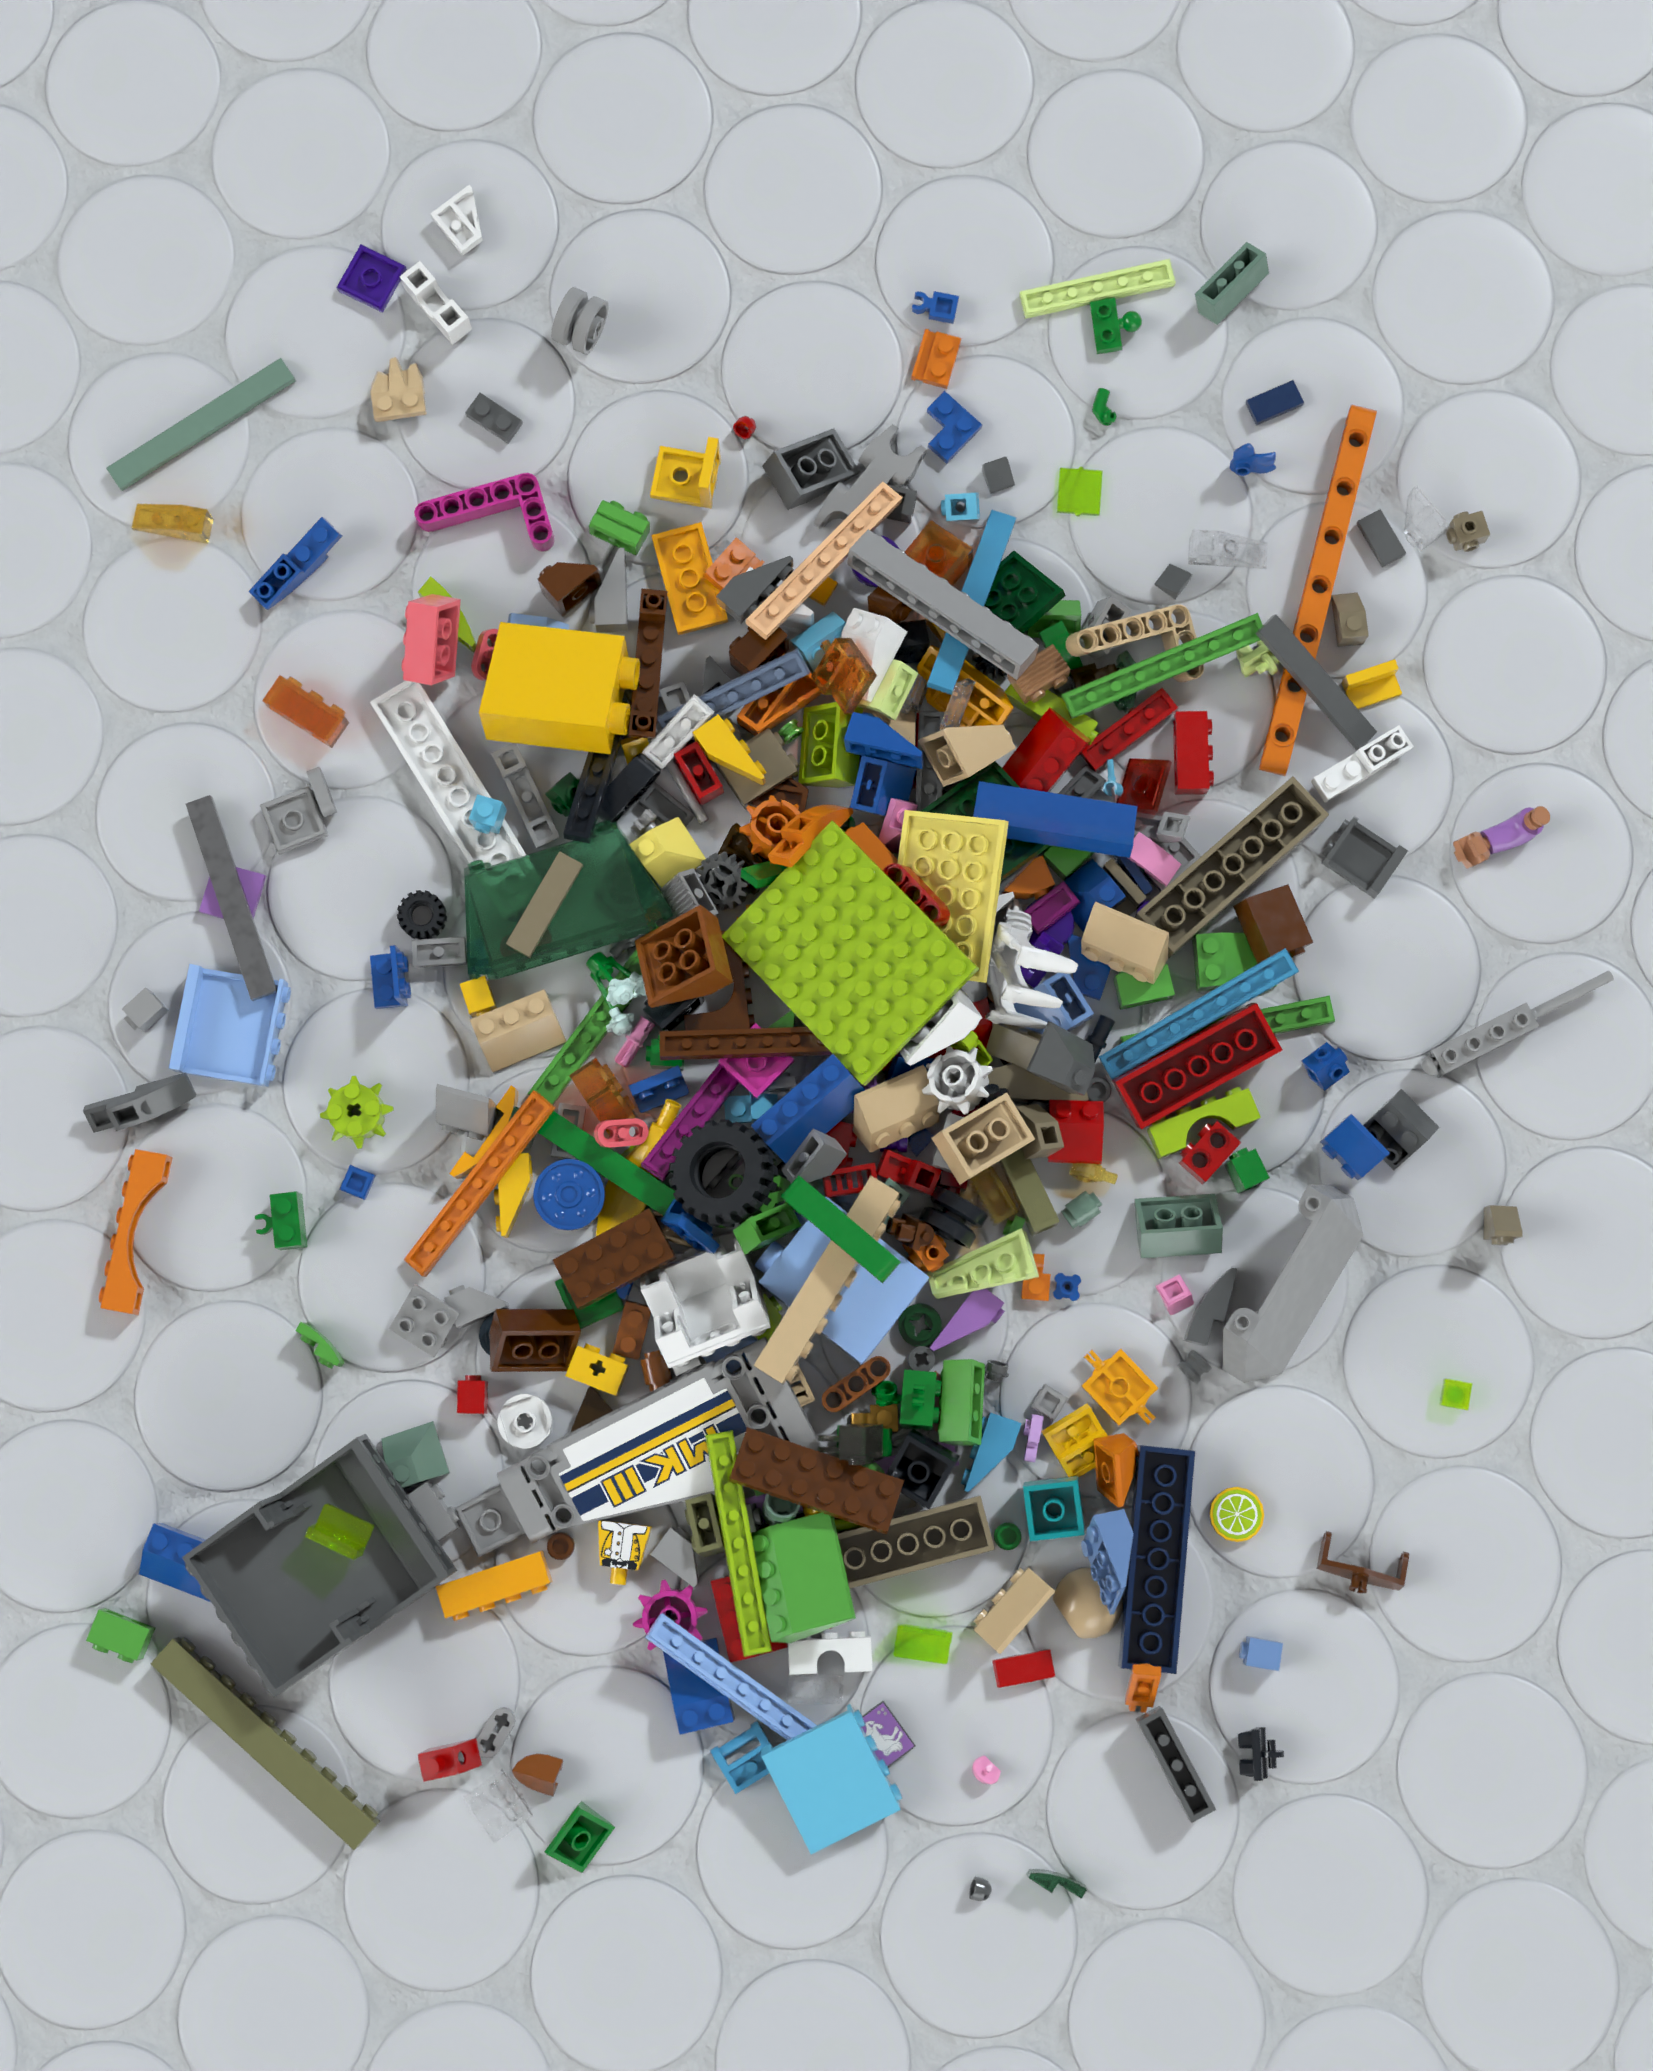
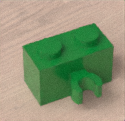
M297 1191L270 1194L272 1217L266 1214L255 1215L256 1220L264 1219L266 1221L265 1228L256 1230V1233L266 1235L273 1229L274 1246L278 1250L308 1247L302 1194Z
M904 1369L899 1428L932 1431L933 1424H938L939 1407H934L935 1397H940L941 1381L936 1380L937 1372Z

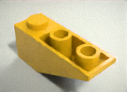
M718 714L692 732L694 740L698 742L709 760L762 786L766 783L764 767L758 760L753 762L748 755L751 753L749 747L743 739L740 741L736 739L733 735L735 729L727 718L722 720Z
M521 1153L499 1181L498 1189H494V1202L500 1208V1216H496V1230L501 1232V1236L504 1238L509 1237L533 1184L532 1156L529 1153Z

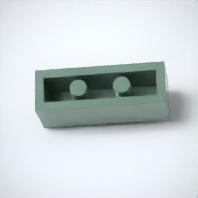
M1246 242L1195 293L1198 313L1218 325L1269 274L1266 253Z

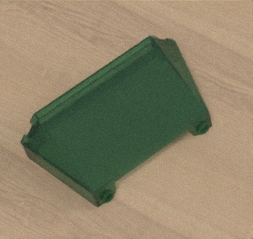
M605 820L597 823L590 844L570 841L492 866L489 862L483 863V860H475L467 865L468 867L464 868L466 951L469 979H478L480 975H487L488 980L507 977L651 932L656 928V921L661 918L668 920L673 916L671 906L652 875L641 863L616 821L610 822ZM560 851L582 863L583 868L531 958L507 946L506 942Z

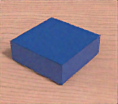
M350 1165L339 1190L366 1200L376 1175Z

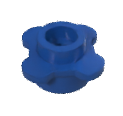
M1058 1273L1054 1278L1056 1290H1054L1053 1296L1058 1300L1062 1298H1069L1071 1301L1078 1300L1080 1297L1078 1292V1285L1081 1283L1080 1276L1076 1274L1065 1276L1063 1273ZM1066 1284L1070 1286L1068 1290L1065 1289Z

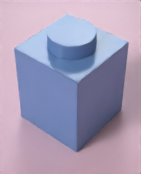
M1246 1636V1642H1241L1239 1658L1243 1659V1664L1246 1666L1279 1671L1283 1643Z

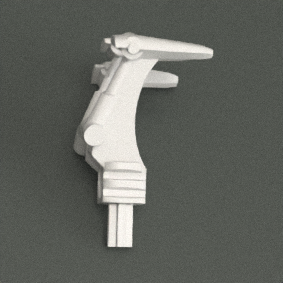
M1013 899L1006 906V913L1002 921L999 922L992 942L987 984L991 988L996 1009L991 1010L985 1018L991 1020L994 1024L1003 1023L1044 1029L1047 1022L1017 1013L1013 1004L1020 1003L1037 1007L1060 1008L1063 1001L1057 997L1030 989L1022 976L1020 966L1047 972L1070 974L1076 972L1078 964L1061 955L1035 948L1029 943L1032 934L1031 916L1022 912L1021 904H1019L1017 899Z

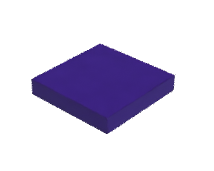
M360 244L336 288L339 292L383 313L401 281L400 276L406 272L407 268L405 265Z

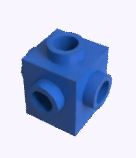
M1327 1042L1302 1060L1310 1079L1324 1091L1350 1072L1345 1063L1348 1060L1345 1053L1339 1047L1335 1049Z

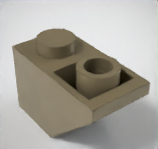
M1038 1104L1015 1106L1035 1140L1022 1147L1025 1159L1049 1157L1064 1148L1058 1121Z
M1489 1205L1484 1207L1483 1240H1491V1245H1508V1243H1514L1515 1239L1522 1237V1227L1516 1206Z

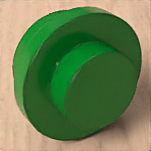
M1006 1522L1000 1524L994 1532L995 1543L1004 1550L1016 1548L1021 1542L1020 1529L1013 1523Z

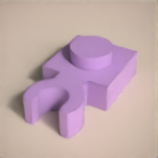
M1032 1414L1030 1420H1025L1023 1435L1027 1436L1024 1461L1035 1462L1044 1416Z

